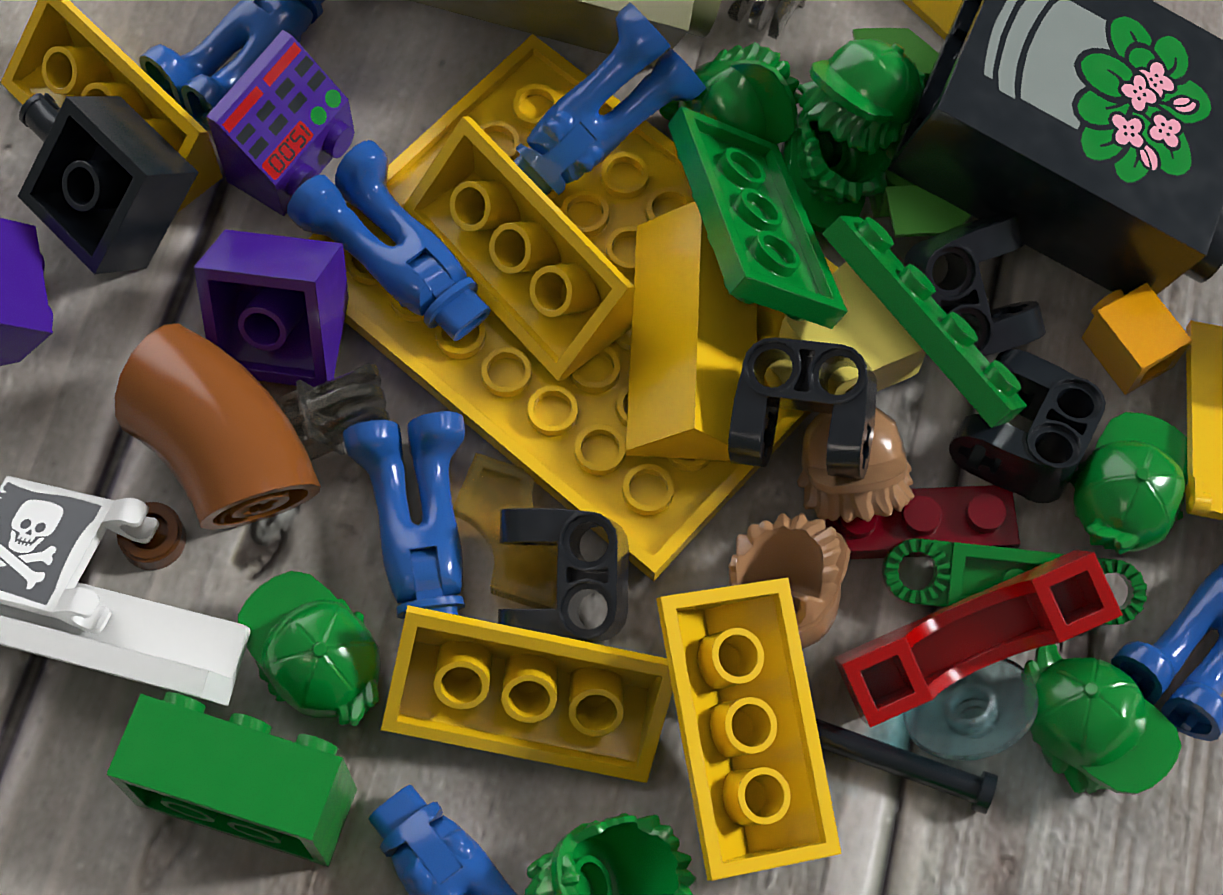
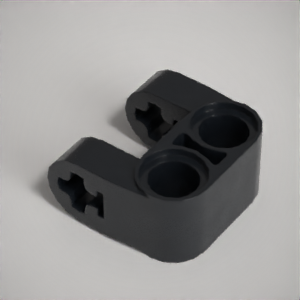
M1017 213L988 216L951 228L913 245L905 255L903 265L905 267L908 264L914 265L931 281L936 290L931 297L947 315L950 312H955L972 327L978 337V341L974 343V346L983 356L1030 343L1043 337L1046 333L1040 305L1037 301L1018 302L990 310L978 265L979 262L1012 252L1025 244ZM944 255L948 262V271L942 282L936 285L932 277V269L935 261Z
M777 337L764 338L753 344L744 357L734 398L728 439V453L731 463L760 467L767 466L772 454L779 408L832 414L826 454L828 475L864 479L869 465L875 427L877 379L872 368L854 348L842 344ZM784 359L792 361V373L784 384L771 388L765 386L764 375L772 363ZM848 366L858 369V380L851 391L843 395H834L828 392V381L835 370Z
M1009 349L1000 352L994 360L999 361L1009 369L1021 385V390L1017 394L1027 404V407L1018 415L1033 421L1029 432L1022 431L1008 423L991 428L980 414H972L966 416L960 423L949 444V453L952 460L960 468L976 477L1021 495L1029 501L1051 503L1058 500L1066 490L1103 416L1106 401L1101 390L1089 380L1077 377L1029 352Z
M511 508L500 510V544L558 546L557 609H498V624L585 642L609 640L617 635L626 624L628 614L629 545L627 535L622 527L610 518L590 511L557 508ZM598 526L603 527L609 540L607 551L598 560L587 562L580 552L581 538L589 529ZM598 592L607 602V616L601 625L594 629H588L579 618V606L584 597L590 593Z

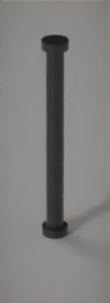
M816 718L821 749L972 802V810L983 814L987 813L995 794L998 775L983 771L981 776Z

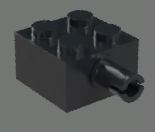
M41 93L33 95L21 107L19 120L26 127H29L44 143L18 197L94 275L146 269L199 172L120 96H66L60 108L48 93H45L44 96Z

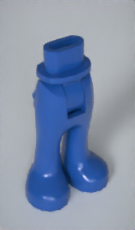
M240 0L214 30L194 49L180 56L174 50L159 44L150 47L140 56V67L183 109L186 108L188 113L205 130L211 131L206 118L210 111L282 30L291 34L300 43L302 34L309 28L310 24L314 23L322 15V3L325 0ZM242 49L231 62L219 70L235 52Z
M631 2L622 8L615 18L619 41L613 51L590 75L560 98L539 120L527 137V143L531 148H527L522 143L516 147L520 155L513 162L546 196L552 190L560 195L565 190V183H571L581 178L587 172H591L635 128L660 108L673 101H691L706 89V86L689 65L670 48L671 45ZM659 58L652 72L646 75L623 101L607 114H599L601 106L642 69Z
M372 140L363 141L355 145L345 154L337 167L335 184L326 175H316L305 181L295 191L287 206V214L290 219L304 231L327 236L336 243H343V249L355 257L379 284L399 302L401 307H407L416 315H424V323L429 328L440 326L453 341H458L489 316L491 308L476 294L478 284L471 277H467L465 270L453 253L434 233L403 209L388 191L386 186L389 165L388 157ZM345 201L357 208L378 226L396 245L388 246L379 240L361 222L354 211L347 207Z
M440 411L423 414L412 419L407 424L409 451L413 460L422 510V522L419 525L413 523L409 511L400 426L395 421L370 420L352 425L343 432L344 447L348 456L367 471L372 483L379 516L383 564L391 591L397 603H402L396 607L397 618L405 619L407 605L458 615V610L465 608L464 597L459 595L461 594L463 584V554L453 510L449 478L451 457L462 444L465 437L463 415L457 412Z
M1223 563L1205 578L1176 620L1153 645L1140 641L1129 642L1120 648L1111 659V664L1130 676L1142 692L1144 699L1154 705L1168 689L1173 678L1180 671L1198 643L1208 632L1217 630L1219 637L1214 646L1185 679L1183 684L1173 692L1160 710L1177 728L1178 732L1195 739L1210 742L1217 740L1223 733V698L1221 697L1223 692Z
M408 785L398 791L369 816V822L384 839L379 848L386 857H391L394 870L408 895H518L479 844L457 823L444 815L442 816L443 811L438 802L427 804L412 785Z

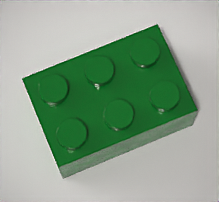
M166 692L163 700L140 693L106 774L137 806L329 867L357 792V787L343 757L336 755L338 751L337 746L324 739L307 734H298L296 742L270 735L272 727L269 724L241 713H232L229 721L204 714L206 709L204 704L179 693Z

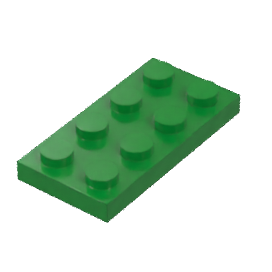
M681 106L668 123V127L677 149L678 159L683 165L691 187L693 200L697 204L706 228L708 241L714 250L722 272L724 285L729 294L743 303H756L780 311L793 320H806L833 329L848 311L778 145Z

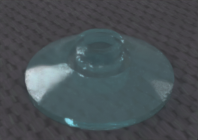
M1006 658L956 681L942 690L933 700L904 712L903 718L909 736L926 753L945 760L973 761L996 755L1017 743L1029 731L1036 719L1039 698L1036 685L1030 674L1024 673V668L1021 665Z

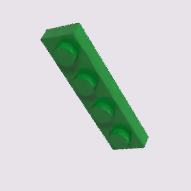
M839 216L822 233L991 428L1009 423L1027 407V404L1017 394L1021 390V385L1016 377L999 361L994 360L989 363L974 346V343L978 341V337L972 327L955 312H950L948 315L931 297L936 292L931 281L914 265L908 264L905 267L890 250L894 245L891 236L879 223L870 217H866L863 220L861 217Z

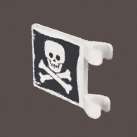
M6 476L0 486V604L57 618L90 633H100L112 612L107 607L98 605L100 598L94 591L76 587L79 579L107 529L132 541L146 544L150 542L159 527L158 520L154 517H147L148 506L143 501L135 498L111 500Z

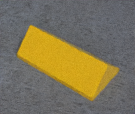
M70 0L37 1L0 82L22 105L37 93H41L43 96L45 93H48L60 108L66 96L122 97L199 172L178 212L223 178L208 131Z
M462 117L410 195L403 209L434 233L448 247L460 262L467 277H471L478 284L476 294L557 381L564 380L632 328L635 287L471 117Z
M695 201L637 226L625 456L730 461L728 439L734 398L746 352L757 342L758 304L743 303L729 294L724 285L722 272L714 250L708 241V234Z
M789 578L656 598L707 881L842 854Z
M407 605L381 730L647 783L673 693L667 658Z

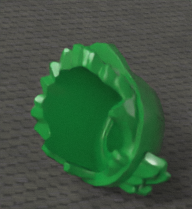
M874 38L850 40L828 60L812 63L809 70L812 80L798 86V90L802 93L798 102L799 106L803 108V112L807 113V118L818 122L820 131H830L836 141L842 142L847 140L848 148H857L860 152L867 151L869 155H873L879 147L886 150L891 142H896L899 139L903 124L912 120L918 109L921 93L925 89L923 81L926 76L917 69L915 62L904 54L905 49L897 43L891 45Z
M756 42L744 49L740 45H735L730 50H721L713 61L700 65L693 70L706 86V89L699 96L691 101L670 102L660 108L659 113L663 118L670 121L679 108L683 106L772 143L779 144L788 141L798 126V109L796 105L799 103L798 99L801 95L796 92L800 81L790 76V64L788 61H779L780 53L772 51L769 47H762Z
M803 110L798 113V126L789 140L783 142L781 154L813 230L823 233L839 216L859 217L866 197L884 194L885 187H888L885 176L891 160L890 152L879 147L873 155H869L867 151L860 152L857 148H848L847 140L842 142L836 141L830 131H820L818 122L807 118V113L803 112Z
M1125 412L1109 421L1096 442L1092 454L1078 465V470L1070 480V483L1075 488L1073 497L1074 514L1076 518L1080 519L1085 531L1090 535L1091 545L1103 546L1104 549L1115 550L1116 553L1121 555L1127 551H1140L1150 548L1166 538L1175 521L1183 518L1181 506L1184 503V494L1188 482L1187 437L1175 426L1160 418L1144 413Z
M289 571L274 576L260 585L248 597L238 613V623L250 628L251 633L246 647L259 668L260 679L268 683V690L270 694L276 696L275 700L277 702L286 701L303 715L314 718H338L339 725L351 724L357 726L364 714H367L369 708L374 707L379 702L377 685L381 671L379 647L370 631L364 625V615L358 611L352 613L345 600L337 599L329 589L312 575L297 571Z
M1055 644L1037 648L1034 661L1028 660L1025 663L1024 673L1022 674L1023 682L1028 690L1025 699V713L1032 733V739L1041 746L1046 763L1052 767L1055 773L1064 775L1075 793L1080 794L1086 791L1092 794L1097 790L1109 789L1115 793L1136 795L1152 788L1168 775L1178 759L1182 746L1177 728L1155 706L1144 699L1142 692L1130 676L1112 664L1100 659H1063Z
M621 813L619 816L606 818L601 822L595 820L591 823L579 825L566 834L551 852L542 855L527 868V876L532 881L526 887L524 895H693L689 887L696 882L697 877L687 869L692 860L691 856L677 851L680 842L674 836V830L670 825H661L659 816L655 814L637 818L633 815Z

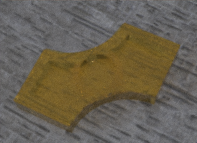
M475 453L453 510L455 517L473 526L490 547L494 559L490 585L491 594L534 609H554L557 602L558 546L500 544V510L534 508L532 494L535 477L521 467Z

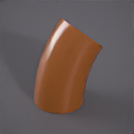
M178 323L159 327L148 334L133 350L119 377L114 396L115 417L123 431L140 440L171 470L191 502L201 528L208 530L227 529L264 520L291 510L309 501L320 492L321 486L307 451L287 416L260 382L243 365L220 347Z

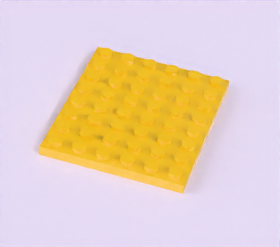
M534 34L530 35L388 165L386 185L388 191L403 208L462 117H471L514 161L520 155L516 147L522 143L527 148H531L527 143V137L539 120L560 98L583 81L587 75ZM612 95L601 106L599 114H607L621 101ZM646 120L635 128L591 172H587L581 178L571 183H565V190L560 195L554 190L547 195L633 285L637 226L694 201L683 165L678 159L674 141ZM348 202L346 203L347 207L354 211L361 222L379 240L388 246L396 245L390 237L357 208ZM312 234L308 238L311 240L335 242L329 237L319 234ZM344 249L349 294L344 322L451 412L463 415L464 423L568 510L600 513L619 524L627 535L629 561L653 582L760 468V466L731 463V461L625 456L632 328L566 379L557 381L492 310L480 325L460 340L453 341L440 326L429 328L424 323V315H416L407 307H401L399 302L379 284L367 269ZM825 257L831 273H834L839 267ZM758 304L757 342L764 338H778L782 321L786 315L780 311ZM764 375V384L766 387H770ZM779 408L772 454L811 412ZM603 527L591 528L609 543L608 535Z

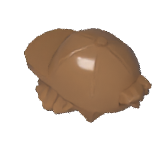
M876 407L875 427L868 469L864 479H854L828 475L826 454L832 414L819 413L806 427L803 438V470L797 480V484L799 487L804 488V508L806 510L815 509L817 517L822 520L829 519L835 521L841 515L847 523L856 517L869 522L874 515L887 517L892 514L893 510L901 512L903 507L908 505L909 501L915 496L909 487L913 484L909 474L912 468L906 460L904 443L895 420Z
M781 513L774 524L764 520L760 524L750 525L747 534H739L737 536L736 555H732L728 566L729 584L734 586L788 577L802 649L820 641L828 633L835 621L841 598V585L847 572L851 551L843 536L837 533L836 529L832 526L827 528L824 520L808 521L804 513H800L791 520L786 514Z

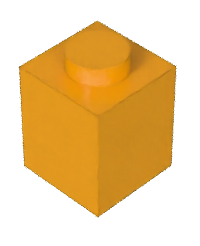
M1148 283L1126 295L1119 289L1101 299L1092 308L1091 313L1094 317L1082 336V340L1124 395L1172 369L1193 341Z

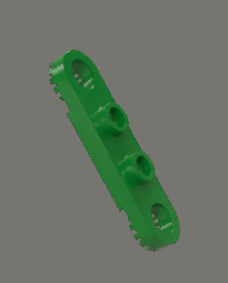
M909 538L896 543L887 552L882 565V576L888 590L902 601L913 604L948 607L1064 554ZM911 552L924 553L930 558L934 567V574L930 583L918 590L907 588L899 579V563L903 560L904 556L909 555ZM1097 557L1104 574L1116 573L1120 575L1126 582L1128 589L1127 598L1123 605L1119 607L1123 615L1104 624L1119 625L1135 619V616L1144 609L1143 605L1148 597L1146 596L1147 584L1144 583L1141 572L1125 561Z

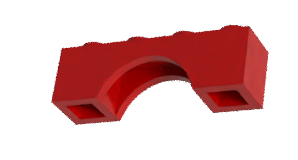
M1073 550L835 656L833 659L860 719L871 728L933 700L951 684L984 667L1028 650L1064 642L1123 614L1095 552Z

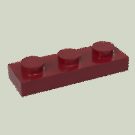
M995 485L910 488L915 497L909 501L908 505L903 507L901 512L893 510L892 514L887 517L874 515L869 522L856 517L847 523L841 515L835 521L824 520L827 528L832 526L845 539L851 551L849 560L885 558L891 547L909 538L1018 549L1020 546L1013 492ZM911 552L909 553V555L904 557L928 556L922 552Z

